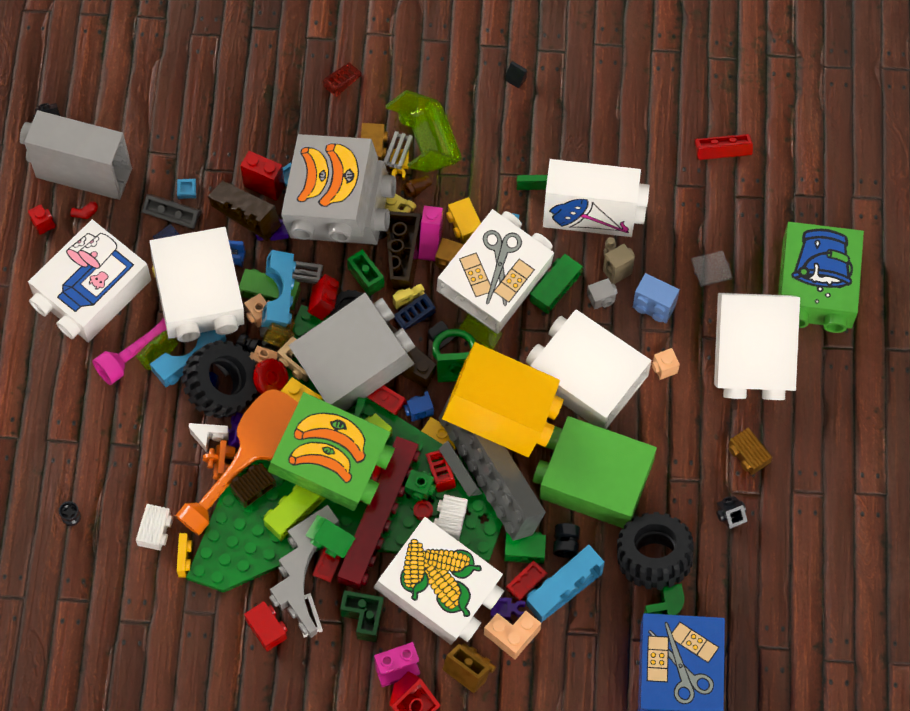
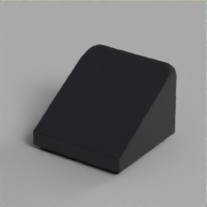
M512 61L505 75V81L520 88L526 81L527 69Z
M441 320L428 330V338L433 342L437 335L449 329ZM448 337L443 340L439 349L441 350L455 337Z

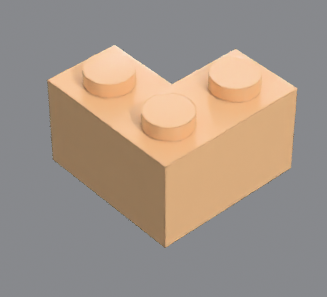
M525 611L512 625L497 613L484 627V635L513 659H516L541 630V622Z

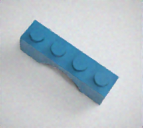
M271 250L267 256L265 275L274 280L278 287L279 295L276 300L267 302L262 309L261 327L284 330L291 323L292 313H289L293 303L291 290L295 279L292 278V273H294L296 261H293L294 254Z
M215 330L202 332L195 348L190 353L183 356H172L164 353L150 363L151 370L165 387L174 385L184 375L182 371L184 366L187 365L186 361L194 352L210 342L213 343L218 340L225 342L226 336L217 334Z

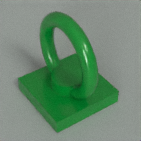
M449 329L441 332L434 339L432 353L437 360L438 382L457 381L461 368L469 352L441 354L439 350L441 342L448 337H461L469 343L471 350L476 340L470 333L461 329Z

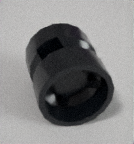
M570 523L555 525L554 538L556 540L553 544V554L562 558H574L579 551V543L576 541L580 538V527Z

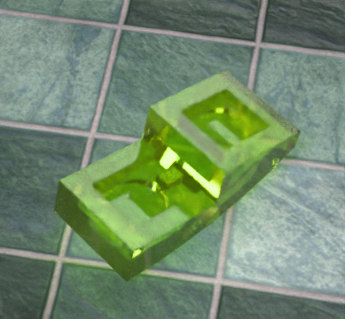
M467 314L459 329L470 333L475 339L490 349L495 347L503 334L502 332L495 333L470 314Z
M167 330L151 340L136 357L146 370H151L150 363L164 353L170 354L178 343L174 338L168 339Z

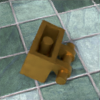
M464 643L462 646L458 644L446 656L442 670L472 693H475L486 682L489 672L493 673L496 666L491 663L489 658H484L477 653V649L473 646L469 647Z

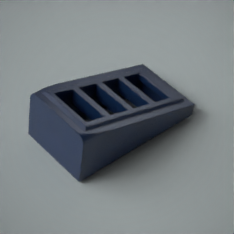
M425 293L397 312L394 319L401 328L407 330L435 314V306ZM416 308H418V309L420 310V312H421L420 314H418V312L416 311ZM409 312H412V314L414 315L413 319L409 315ZM402 316H405L409 322L405 323Z

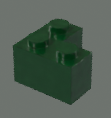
M344 590L340 608L341 617L358 620L357 639L377 643L384 609V597Z

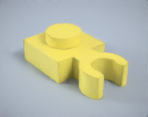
M418 284L412 289L398 290L392 295L393 305L398 309L413 302V299L425 294L422 284Z

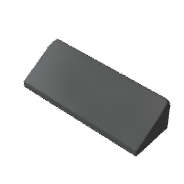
M152 194L146 195L142 213L192 229L195 228L202 211Z
M446 441L439 448V451L468 496L481 495L480 488L449 441Z

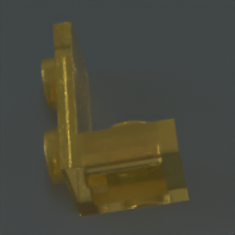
M289 311V313H292L291 323L286 327L271 323L263 336V341L282 347L292 336L294 337L293 327L295 321L293 320V312Z

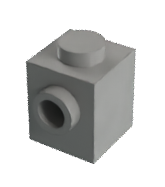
M609 278L588 285L587 296L594 310L600 307H609L615 302L618 292L615 284H611Z

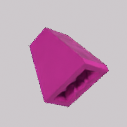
M424 205L418 259L435 261L443 230V208Z

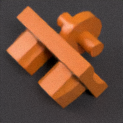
M225 440L220 441V444L216 446V451L210 448L209 453L203 455V461L208 463L207 468H213L214 464L213 479L216 480L223 475L230 465L225 463V458L233 460L236 448L226 445L227 441Z

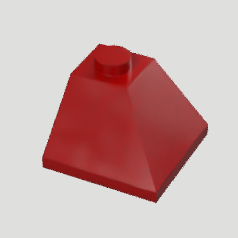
M409 671L394 684L389 704L393 711H436L441 706L422 679Z

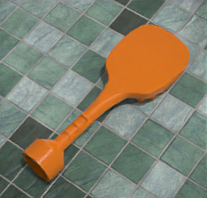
M274 389L260 395L246 410L238 424L237 437L240 441V447L229 467L199 503H185L175 517L193 533L200 536L209 525L208 509L230 485L231 481L256 460H272L298 402L289 395Z

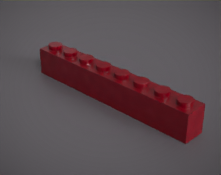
M398 436L392 446L395 448L386 470L383 469L377 481L379 483L370 505L366 507L354 536L356 538L348 550L337 576L339 583L357 590H361L363 585L366 586L370 574H368L370 567L373 568L377 560L376 552L378 549L381 550L385 539L383 535L390 530L392 521H390L392 514L396 515L399 503L397 502L399 497L403 498L405 494L404 485L410 475L414 462L417 463L421 455L419 444Z

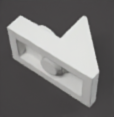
M189 423L190 434L207 453L209 439L220 442L229 438L228 426Z

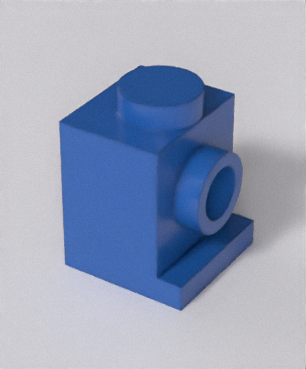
M428 391L424 392L422 397L414 396L410 398L407 404L403 405L406 416H410L412 422L434 415V407Z

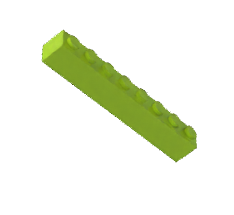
M376 413L365 419L374 425L390 431L388 439L393 435L392 427ZM295 485L292 489L293 492L288 496L282 497L278 503L279 505L274 510L270 509L265 514L263 519L264 525L282 541L288 536V530L307 518L326 498Z

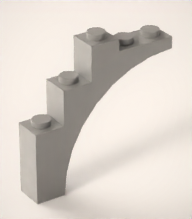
M328 505L288 530L289 538L287 540L294 550L279 559L280 567H278L282 576L287 578L270 589L271 596L269 599L275 607L279 606L281 610L289 606L287 611L293 619L295 617L298 619L300 630L304 635L308 634L310 638L317 634V628L309 616L305 603L304 584L309 562L317 547L310 544L311 539L305 535L317 515L326 518L339 527V520Z

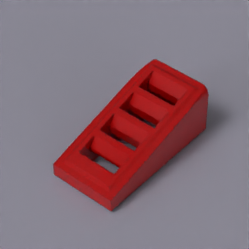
M437 450L425 454L431 474L434 477V482L437 485V492L455 488L454 475L441 452ZM443 458V460L432 463L433 460Z

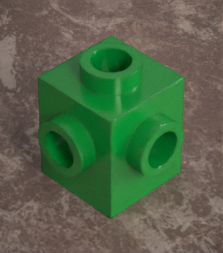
M412 469L405 484V493L411 495L415 500L422 501L423 499L428 501L429 496H433L437 485L434 482V477L426 471L418 472Z

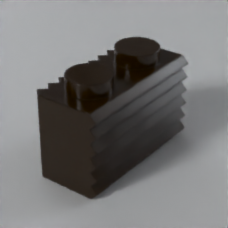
M259 463L258 465H252L243 476L235 477L229 486L232 494L241 503L243 508H246L276 486V480L264 465Z

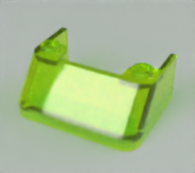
M405 90L385 105L386 109L398 112L399 121L403 125L411 127L415 135L421 155L407 164L409 168L427 173L454 165L462 159L443 107L436 99Z

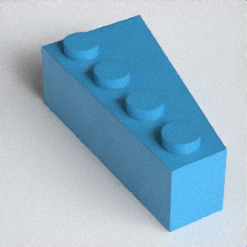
M587 545L566 565L560 568L557 573L546 579L540 588L532 590L527 595L526 606L542 623L599 578L603 573L605 562L590 545Z

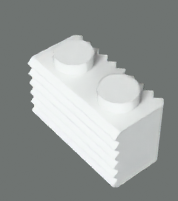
M444 494L443 500H439L437 511L440 512L439 518H435L434 524L457 541L460 539L468 499Z
M150 504L146 505L136 537L137 546L161 551L162 545L165 546L167 542V528L171 527L173 522V516H171L169 508Z

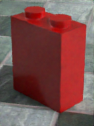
M248 151L240 165L244 187L277 201L285 187L282 164Z

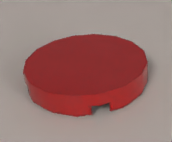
M273 358L262 360L254 369V385L260 394L273 389L281 391L286 383H288L287 369L283 363Z

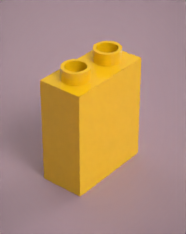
M474 342L461 368L442 419L529 458L535 445L539 444L546 447L555 426L546 422L547 418L555 420L564 399L555 395L560 380Z

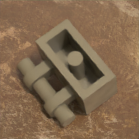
M609 237L605 241L603 272L612 284H616L632 274L635 254L625 244L616 248L615 239Z

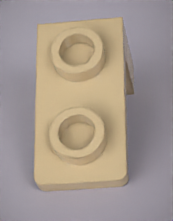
M292 336L277 351L278 362L283 363L285 368L288 367L295 378L307 382L309 377L305 370L291 359L295 355L288 345L297 340Z

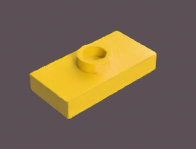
M430 417L421 431L441 444L449 441L456 450L457 448L450 440L445 428L439 421Z

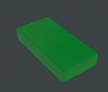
M518 175L517 190H546L548 175Z

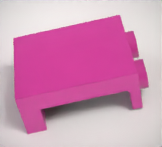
M413 642L374 655L375 670L382 688L398 682L408 671L416 676L420 675L417 665L419 657Z

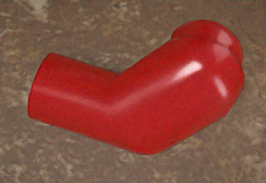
M91 201L82 209L72 208L70 216L89 219L97 212L98 205L96 202Z

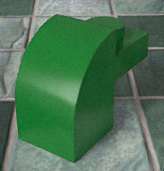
M676 584L670 588L667 586L663 587L660 592L662 603L646 605L644 613L680 615L685 601L682 584Z

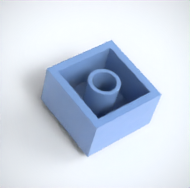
M645 273L635 291L632 308H635L641 314L651 316L655 321L667 324L677 305L680 289Z

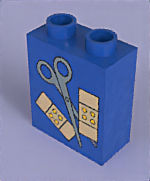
M643 613L640 625L638 711H724L725 618Z

